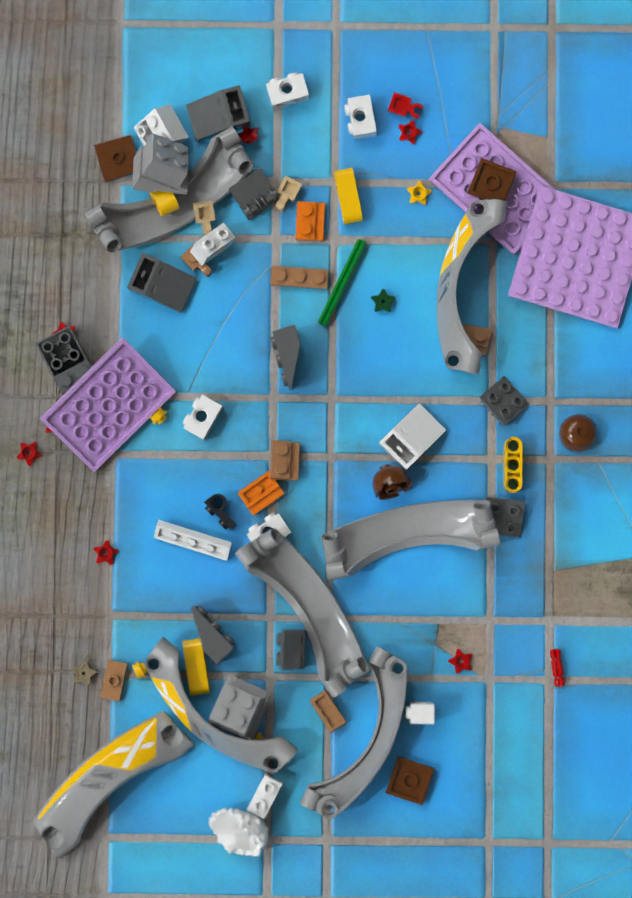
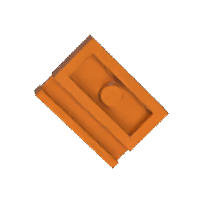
M297 201L295 240L323 241L325 203Z
M269 471L238 492V495L253 516L285 494L275 479H269Z

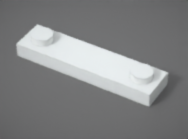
M158 520L154 534L155 539L226 561L232 542L162 520Z

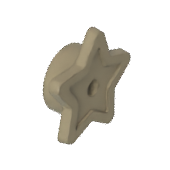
M87 660L81 666L72 667L76 674L74 683L83 681L85 684L90 685L91 677L97 673L96 670L89 667Z

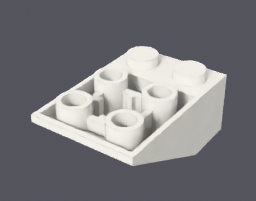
M419 403L379 442V445L406 471L446 429Z

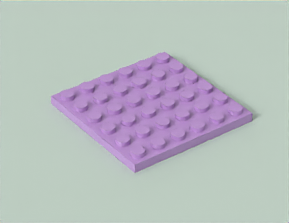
M540 185L507 296L615 329L618 328L632 280V213Z

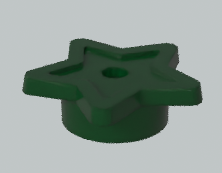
M382 289L379 295L371 296L375 303L374 311L385 310L390 313V304L395 300V297L388 296L385 289Z

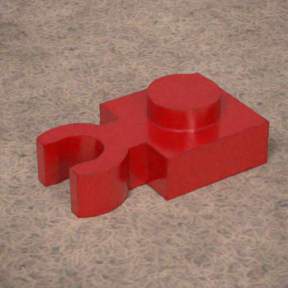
M394 92L387 112L404 118L409 113L412 118L419 119L420 115L415 114L414 110H422L423 106L419 103L412 105L410 104L412 98Z

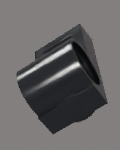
M214 494L204 502L207 505L205 509L212 516L216 514L220 518L218 523L225 530L228 528L233 530L237 526L223 511L227 507V500L223 495ZM220 497L223 499V506L221 508L213 506L215 498Z

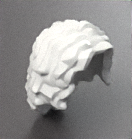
M222 808V810L211 814L209 826L213 830V834L217 835V842L222 844L229 854L258 856L265 848L268 841V828L258 816L238 808Z

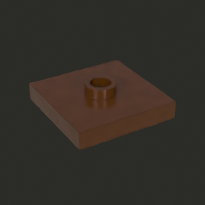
M131 135L94 145L104 182L133 175V161L136 151Z
M481 158L467 194L483 201L484 199L505 201L517 172Z
M397 756L385 793L423 805L435 768Z

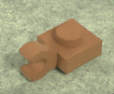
M192 245L180 258L193 271L199 268L208 277L212 271L206 264L201 266L191 254Z

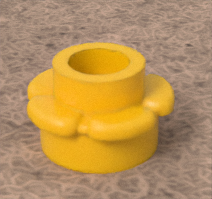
M160 407L150 417L153 424H161L167 418L165 415L167 411Z
M136 661L137 663L133 664L132 667L137 678H146L145 674L148 671L144 663L139 664V661Z

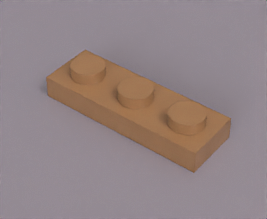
M272 266L270 286L327 290L329 270Z

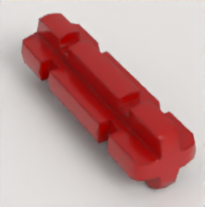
M551 649L550 658H552L553 676H555V679H553L554 685L562 687L565 686V680L562 676L564 672L562 660L560 659L561 650Z

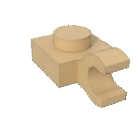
M285 176L277 190L278 195L281 197L275 209L283 212L288 200L294 202L302 184Z
M212 200L193 203L195 221L197 224L201 223L204 235L212 231L210 221L215 220Z

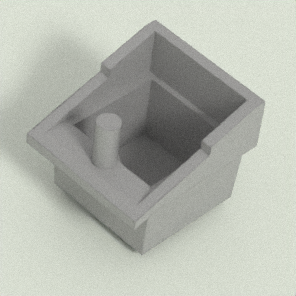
M153 134L144 147L141 146L134 156L132 189L153 193L162 191L186 195L188 192V147Z
M228 674L226 683H224L208 722L245 739L254 740L271 692Z

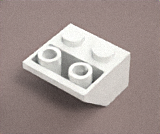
M171 104L153 109L134 127L144 146L153 134L177 143H182L188 138Z

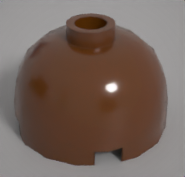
M571 415L560 425V441L566 449L572 452L586 451L597 440V427L593 420L586 415Z
M389 464L381 466L372 481L375 497H379L380 500L398 497L399 494L397 492L404 490L405 493L412 486L411 480L404 469L394 465L390 466Z

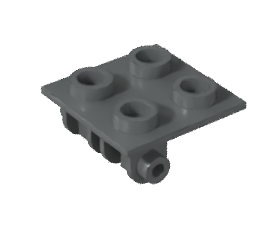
M258 168L228 188L248 220L279 200L278 193L273 189L261 168Z
M505 376L479 397L481 399L480 402H483L489 408L488 411L493 413L491 415H495L496 419L500 422L499 424L503 426L529 406Z
M487 497L486 500L491 503L498 534L520 537L525 501Z

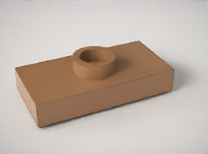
M108 660L100 698L120 701L128 663Z
M326 690L309 700L330 733L346 723L343 715Z

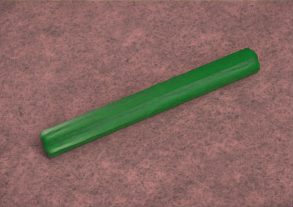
M357 239L318 320L320 325H328L366 247L364 240Z

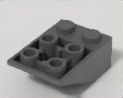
M240 85L220 90L186 104L196 141L214 137L231 126L235 130L251 127Z
M142 253L127 288L135 294L182 313L197 278L159 259Z
M295 325L272 331L273 336L270 337L273 349L278 350L279 355H275L279 369L283 368L284 373L281 374L284 386H288L289 390L293 389L301 348Z
M70 326L35 343L62 395L92 367Z
M193 605L191 610L203 651L218 664L235 647L233 645L235 641L228 633L224 635L220 631L222 627L214 619L212 621L209 620L206 616L208 612L201 605L198 607Z
M282 629L281 633L277 634V646H281V652L277 653L276 665L280 666V670L304 669L305 629Z

